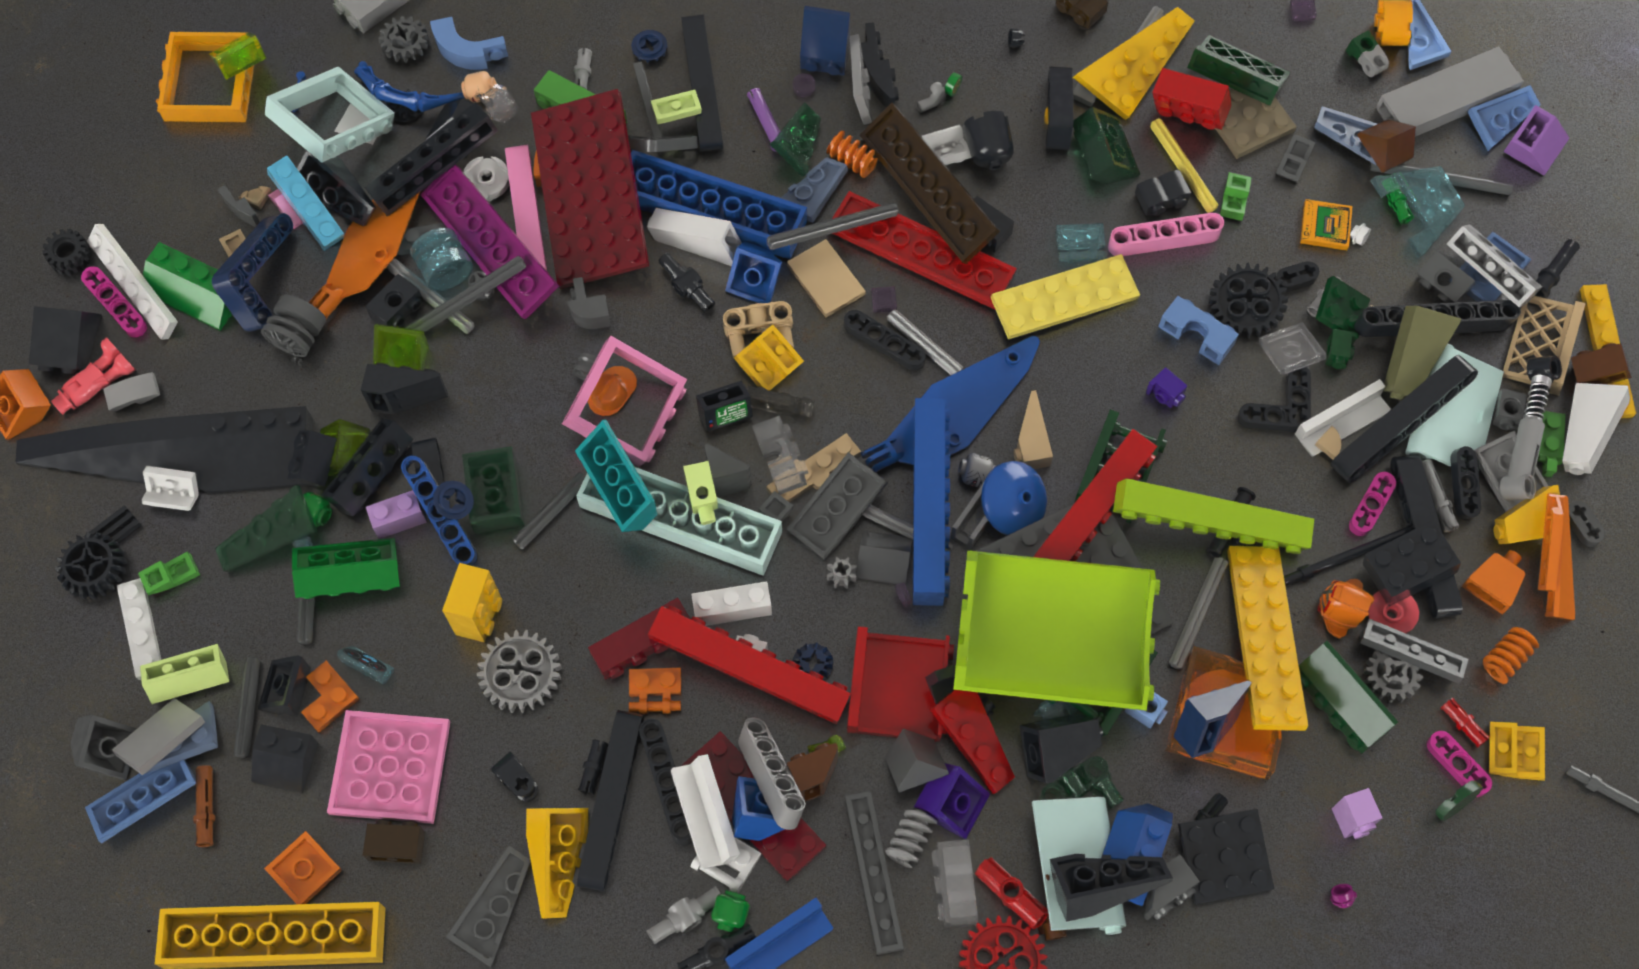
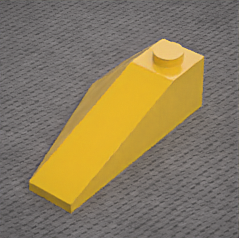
M533 808L526 810V838L541 918L567 917L575 887L572 881L576 868H580L582 859L579 858L582 844L586 843L588 835L589 808Z

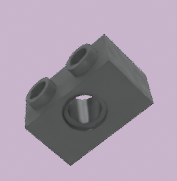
M1438 251L1418 272V277L1421 278L1418 282L1428 290L1434 288L1440 294L1437 297L1444 303L1460 302L1475 285L1473 278ZM1442 275H1449L1452 278V282L1447 286H1441L1438 283V279Z

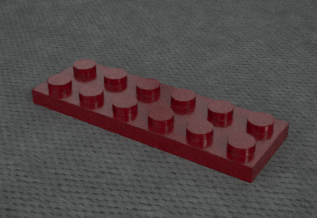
M720 731L681 766L689 765L698 756L708 754L728 819L732 822L738 776L754 778L743 754ZM800 818L795 829H784L760 841L747 839L787 883L826 848V844L802 818Z

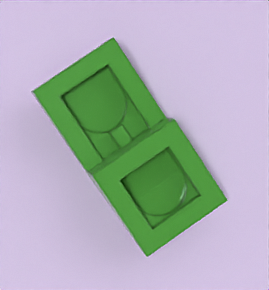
M1228 173L1220 209L1222 217L1243 220L1252 177Z
M185 552L167 563L159 561L138 573L148 595L174 588L200 576L195 561L189 552Z

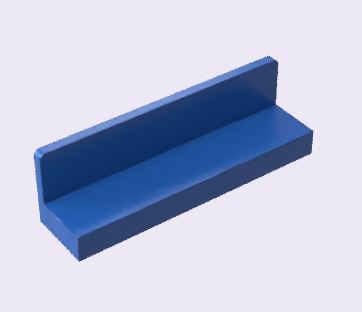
M814 898L726 957V964L730 969H776L833 930V926L823 913L822 905L818 899Z

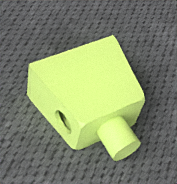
M709 461L683 466L693 514L699 513L701 525L714 523L716 521L714 510L718 509V503ZM707 496L705 499H700L699 497Z

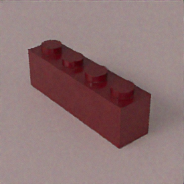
M678 597L663 605L665 608H668L669 605L683 612L682 616L691 619ZM661 607L588 647L592 659L605 680L608 678L615 679L622 675L626 668L632 665L638 666L645 662L651 654L655 652L659 654L669 648L650 639L648 636Z

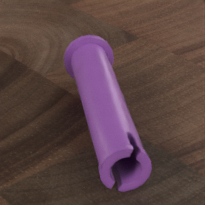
M759 88L751 89L753 96L748 92L747 97L769 138L771 150L774 152L783 150L788 145L787 139L783 138Z

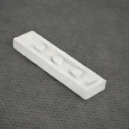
M139 578L117 585L135 677L141 680L140 666L161 660L148 594Z

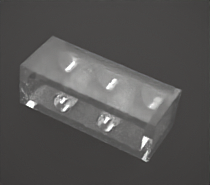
M969 839L937 842L936 850L931 851L933 867H938L939 877H934L936 894H941L942 903L937 904L939 921H944V928L976 925L978 913Z

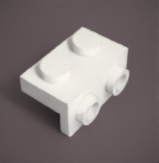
M960 125L922 135L923 139L945 165L959 163L971 158L970 150L963 138V130Z
M146 466L143 471L146 493L142 498L143 505L186 511L191 510L199 496L195 472Z

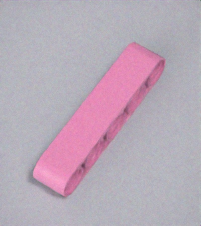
M1206 213L1120 226L1112 230L1108 250L1114 256L1120 254L1128 256L1213 243L1220 237L1224 226V219L1220 214Z

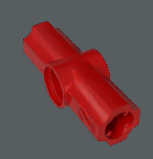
M992 857L985 859L979 865L975 875L1002 900L1005 907L1012 909L1033 930L1040 927L1049 916L1048 909L1023 887L1022 882L1018 878L1012 877ZM1010 889L1019 891L1015 897H1008L1005 894Z

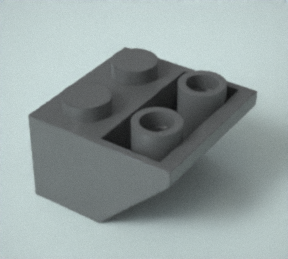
M1181 855L1166 863L1173 881L1148 892L1144 917L1147 921L1152 917L1159 920L1175 907L1173 905L1174 902L1179 906L1196 893L1194 887L1200 881Z

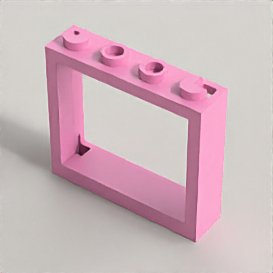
M610 336L602 346L562 425L586 438L597 427L579 416L612 353L617 354L673 386L641 451L618 439L632 464L640 467L645 462L649 463L655 453V450L652 448L655 442H660L664 436L666 429L663 426L666 420L670 422L676 412V409L673 407L677 400L680 401L687 390L684 388L687 379Z

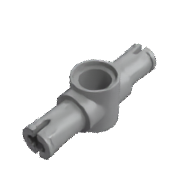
M715 886L696 899L694 897L692 899L685 897L673 904L668 909L669 913L666 915V918L647 930L651 941L656 944L674 932L678 933L681 931L684 934L698 926L702 922V917L705 916L704 913L714 907L717 895L721 894L718 888Z

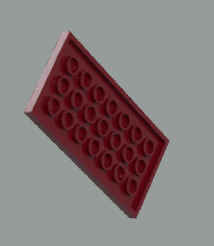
M618 89L532 112L531 118L555 274L559 288L564 289L574 286V278L582 277L583 282L587 283L649 267L621 92Z

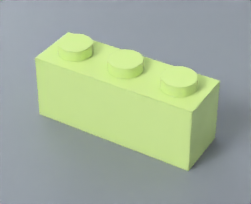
M218 644L140 666L142 686L152 704L229 682L227 662Z

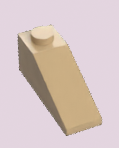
M1036 390L1031 391L1017 448L1013 451L1015 461L1023 462L1033 469L1049 467L1053 459Z

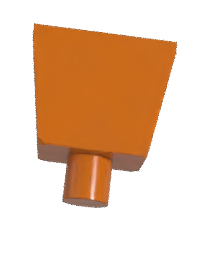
M1509 550L1504 557L1494 553L1470 575L1461 587L1503 615L1513 604L1526 574L1517 567L1522 557L1512 550Z

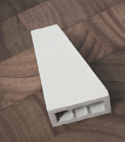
M656 208L648 220L647 228L655 241L732 266L736 248L742 244L732 223L727 220Z
M1576 383L1563 455L1565 472H1570L1574 475L1592 473L1629 404L1628 386Z

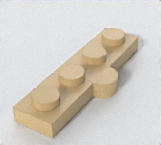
M846 433L767 485V491L770 495L775 491L788 502H791L812 487L818 490L848 452L857 458L861 455V451Z

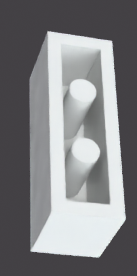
M767 581L691 594L695 617L705 621V626L772 615Z

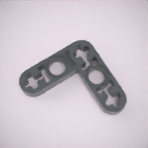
M628 135L630 150L662 152L699 148L698 135L656 138Z

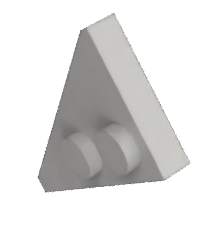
M859 34L850 36L853 97L863 125L872 123L869 102L871 96L867 86L869 73L867 68H864Z

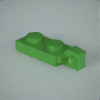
M1545 411L1542 413L1544 415L1542 420L1545 428L1538 462H1542V476L1553 477V474L1557 472V465L1562 464L1564 455L1566 414Z

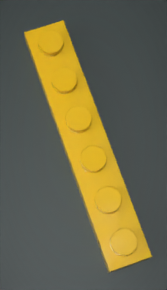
M1607 284L1583 285L1580 289L1582 302L1586 303L1584 312L1593 351L1601 349L1606 344H1620ZM1625 379L1607 384L1628 386L1630 401L1621 418H1633L1636 415L1629 380Z

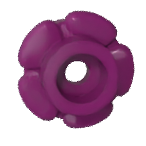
M1339 884L1331 889L1330 900L1332 904L1340 908L1350 907L1357 898V893L1353 891L1352 886L1349 884Z

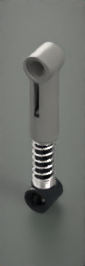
M1556 355L1530 358L1528 360L1527 374L1531 380V386L1528 393L1529 397L1527 398L1528 402L1526 403L1527 408L1524 411L1523 419L1519 422L1508 476H1504L1500 483L1501 494L1505 500L1532 499L1535 496L1536 482L1534 474L1545 428L1542 420L1544 415L1542 413L1546 411L1544 409L1547 406L1545 402L1548 401L1546 396L1549 395L1547 390L1551 388L1553 381L1559 379L1562 374L1561 361Z

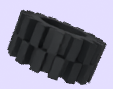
M60 229V234L58 235L56 232H53L52 235L54 237L52 239L47 237L46 241L48 244L44 243L43 248L45 250H42L44 258L52 269L62 275L64 272L66 275H71L72 270L76 274L79 272L77 268L81 267L82 270L86 268L84 262L89 264L90 259L88 257H91L92 253L84 237L76 230L73 232L72 229H67V233L64 229ZM69 246L75 247L71 255L63 258L59 257L60 252L64 248Z

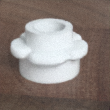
M1365 223L1360 226L1356 225L1350 234L1353 245L1357 243L1362 246L1368 239L1371 229L1366 227Z

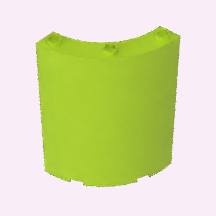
M967 550L963 594L968 595V599H962L954 690L1147 711L1148 701H1153L1154 685H1150L1149 659L1150 654L1154 653L1155 638H1150L1154 595H1159L1160 580L1156 579L1155 570Z

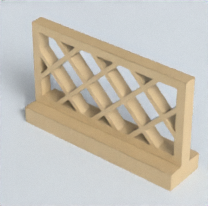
M1534 296L1528 303L1537 304L1542 310L1532 315L1527 308V304L1521 307V314L1518 317L1503 368V378L1531 384L1527 374V363L1524 359L1533 354L1536 358L1542 357L1539 352L1550 348L1561 361L1562 374L1559 379L1553 381L1549 393L1559 396L1586 303L1576 301L1575 305ZM1558 309L1566 311L1567 314L1566 317L1556 320L1551 312ZM1546 315L1551 324L1541 327L1536 319ZM1531 322L1536 330L1526 335L1521 325ZM1555 327L1560 337L1550 340L1545 332ZM1540 334L1546 343L1535 347L1530 339ZM1525 341L1530 351L1520 355L1515 345ZM1518 361L1524 368V371L1520 373L1508 371L1509 366Z

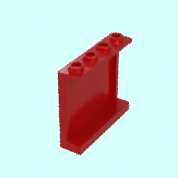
M858 627L847 733L897 738L901 731L906 729L932 738L935 742H940L942 734H947V732L930 711L936 704L925 677L934 671L946 668L948 660H953L954 645L949 644L950 636L946 635L945 640L868 633V627Z

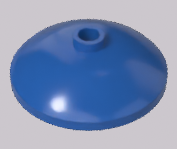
M1019 461L1004 462L994 467L984 481L981 494L983 511L990 524L999 532L1010 535L1043 519L1047 507L1046 489L1041 477L1031 466Z

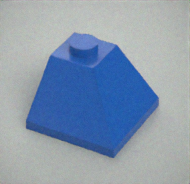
M744 241L736 248L725 291L757 303H770L782 261L767 248Z
M738 776L732 814L734 838L760 841L784 830L775 822L755 779Z

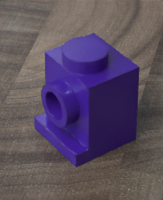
M1165 367L1149 382L1146 394L1150 396L1153 393L1160 403L1166 404L1169 408L1173 406L1178 407L1186 398L1184 393L1187 385Z

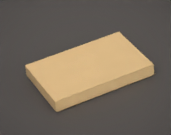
M827 239L787 261L788 268L825 318L865 295L866 291Z

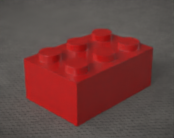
M1162 68L1152 92L1156 110L1160 115L1164 117L1174 116L1186 123H1199L1211 130L1215 128L1222 130L1232 106L1228 85Z

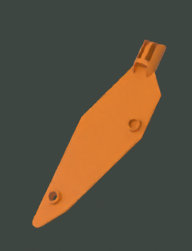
M419 193L388 217L373 199L372 202L376 209L367 225L362 226L352 222L347 228L326 284L308 302L319 309L326 319L345 297L367 290L396 257Z

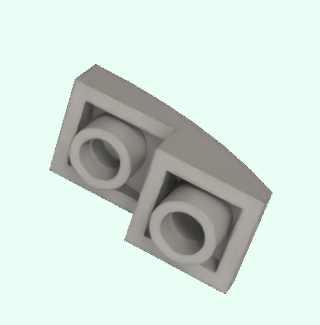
M153 372L134 376L103 388L108 410L113 412L133 403L143 404L160 395L156 376Z

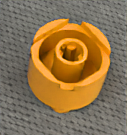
M1378 0L1377 13L1374 16V27H1377L1378 32H1375L1374 38L1379 46L1409 45L1412 31L1410 30V23L1413 20L1411 0Z

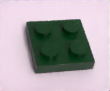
M1335 276L1327 279L1315 319L1331 329L1356 332L1354 324L1364 309L1368 307L1370 298Z

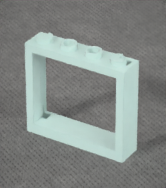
M340 67L333 68L267 96L265 115L321 163L335 158L337 155L348 150H352L363 143L370 142L372 139L389 133L392 131L395 114ZM338 92L370 119L327 140H323L292 114L291 111Z

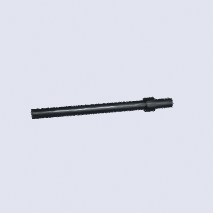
M1413 524L1315 564L1300 566L1297 568V571L1284 576L1285 586L1299 580L1304 582L1313 578L1314 574L1362 556L1413 531V529L1410 530Z

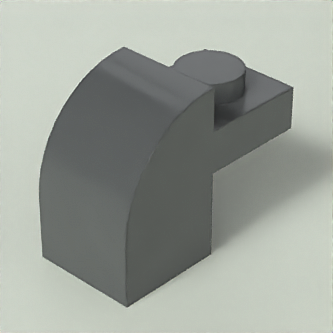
M574 278V288H570L572 300L567 301L570 315L574 322L586 329L610 327L611 322L605 294L587 298L583 278Z

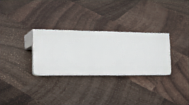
M1379 379L1300 424L1295 433L1296 437L1312 457L1323 451L1316 447L1315 444L1331 426L1337 430L1342 441L1388 413L1391 409L1380 396L1386 386Z
M708 754L701 755L689 765L672 768L671 774L701 869L729 864L740 853Z

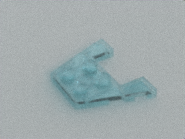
M1441 166L1413 170L1407 173H1392L1387 176L1378 175L1370 180L1381 198L1401 188L1418 215L1425 230L1407 240L1417 258L1428 251V248L1440 237V234L1465 207V204Z

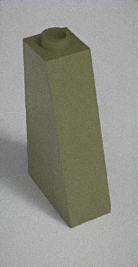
M1420 306L1405 307L1384 382L1386 387L1383 391L1391 393L1390 398L1403 400L1427 379L1460 324L1461 318Z

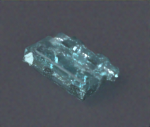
M1103 223L1056 225L1057 249L1067 250V252H1059V262L1068 261L1069 264H1076L1077 261H1089L1094 263L1098 260L1107 259L1106 250H1097L1105 248L1106 244ZM1076 249H1088V251L1076 252Z

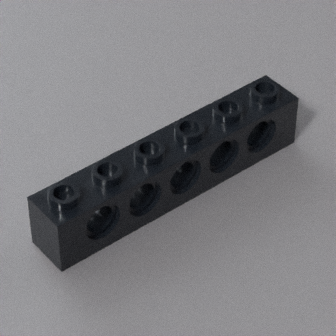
M475 102L364 188L388 217L498 132V129L489 116Z

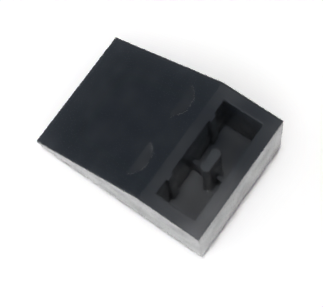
M376 363V365L367 364L361 386V392L370 410L376 412L396 414L448 397V392L440 373L432 369L421 371L414 370L408 366H400L398 368L390 367L384 363Z

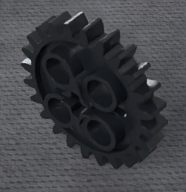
M1249 262L1246 263L1245 269H1242L1237 264L1236 271L1228 267L1227 275L1220 273L1219 280H1214L1213 286L1215 288H1211L1210 295L1212 297H1209V304L1212 305L1210 313H1216L1214 316L1216 320H1222V324L1229 325L1234 330H1237L1238 337L1242 335V332H1246L1248 338H1250L1252 332H1255L1257 337H1260L1262 329L1268 334L1271 329L1270 326L1277 328V320H1283V313L1286 312L1288 307L1285 305L1288 302V297L1283 296L1286 294L1287 288H1280L1283 283L1282 279L1275 281L1276 272L1270 275L1267 274L1268 267L1261 271L1259 270V264H1256L1254 269H1251ZM1231 287H1238V288H1240L1242 291H1240V292H1234V291H1232L1230 288H1231ZM1255 287H1263L1266 291L1258 292ZM1236 308L1241 310L1242 313L1234 314L1231 310ZM1261 308L1267 313L1259 314L1255 310Z

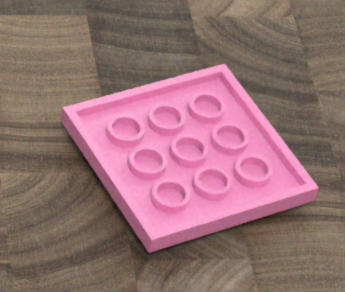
M346 710L327 813L337 816L434 824L450 720Z

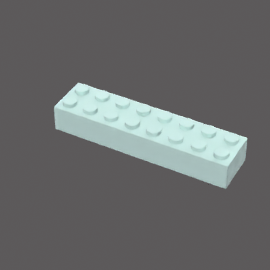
M635 467L655 501L658 514L642 531L764 576L782 534V521L717 498L718 509L714 510L716 521L711 524L701 525L699 513L693 514L687 486ZM587 473L576 495L579 506L615 520ZM700 496L699 498L705 499L707 496Z

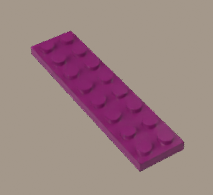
M457 164L435 179L420 194L486 275L516 256H520L526 264L525 269L496 286L523 319L526 320L559 287L556 281Z

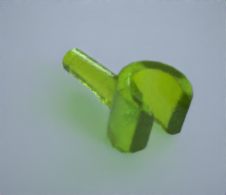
M833 735L827 741L808 745L807 747L808 751L811 752L815 751V748L823 743L829 742L830 745L837 743L839 753L845 750L846 746L839 735Z

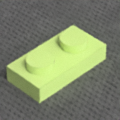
M695 90L651 100V107L657 125L702 114V108Z

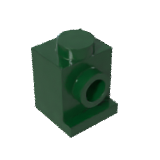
M1333 329L1327 342L1325 365L1332 366L1335 369H1345L1348 360L1353 359L1355 352L1353 344L1358 333Z

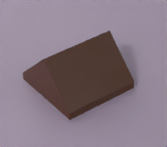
M1388 119L1357 134L1382 173L1414 157L1416 126Z

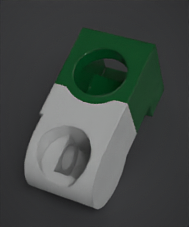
M1369 30L1353 38L1345 49L1350 57L1354 56L1358 63L1362 65L1364 73L1369 77H1373L1389 67L1386 54Z

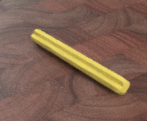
M1158 118L1152 121L1150 128L1178 170L1181 171L1184 179L1207 213L1215 211L1218 207L1217 201L1163 120Z

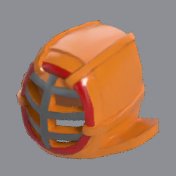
M1350 579L1346 582L1334 580L1319 596L1318 612L1321 614L1328 632L1336 638H1343L1348 629L1356 628L1369 615L1368 611L1374 601V597L1363 590V583L1358 579Z

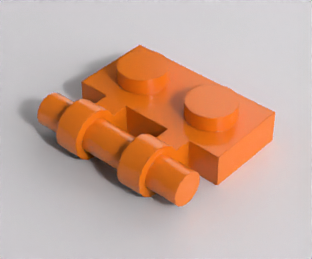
M681 668L629 669V696L639 697V702H629V712H639V714L645 715L648 712L663 711V714H671V711H681V700L671 701V696L681 695ZM648 696H663L662 701H648Z

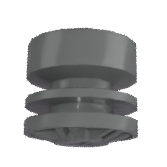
M281 295L273 309L275 316L268 317L267 324H264L261 334L268 342L284 352L294 356L306 357L310 347L314 344L313 336L319 335L327 319L319 309L305 300L292 295Z

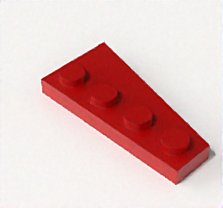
M953 690L930 709L992 794L997 793L1015 778L978 692Z

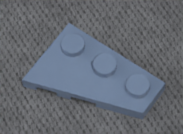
M1322 106L1314 128L1376 165L1357 134L1377 125V123Z
M826 157L806 173V178L797 185L795 183L788 188V192L781 199L807 207V220L814 222L847 173V165Z
M210 701L194 710L202 716L205 723L146 773L218 747L214 706Z

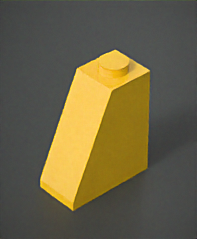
M1559 486L1542 487L1536 491L1532 499H1524L1494 520L1493 532L1498 540V544H1510L1543 538L1547 494L1560 495Z

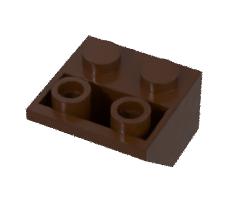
M829 742L817 746L814 752L807 755L799 753L791 757L790 762H787V767L805 802L824 795L838 762L837 743L831 745Z

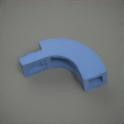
M452 17L430 21L438 50L446 60L458 67L470 70L488 69L486 61L508 57L503 36L483 41H468L457 34Z

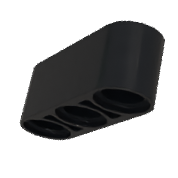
M437 438L411 442L413 456L421 458L426 463L438 485L445 482ZM414 462L415 471L417 474L420 471L421 466L420 463ZM424 484L421 488L422 496H428L433 491L432 484Z

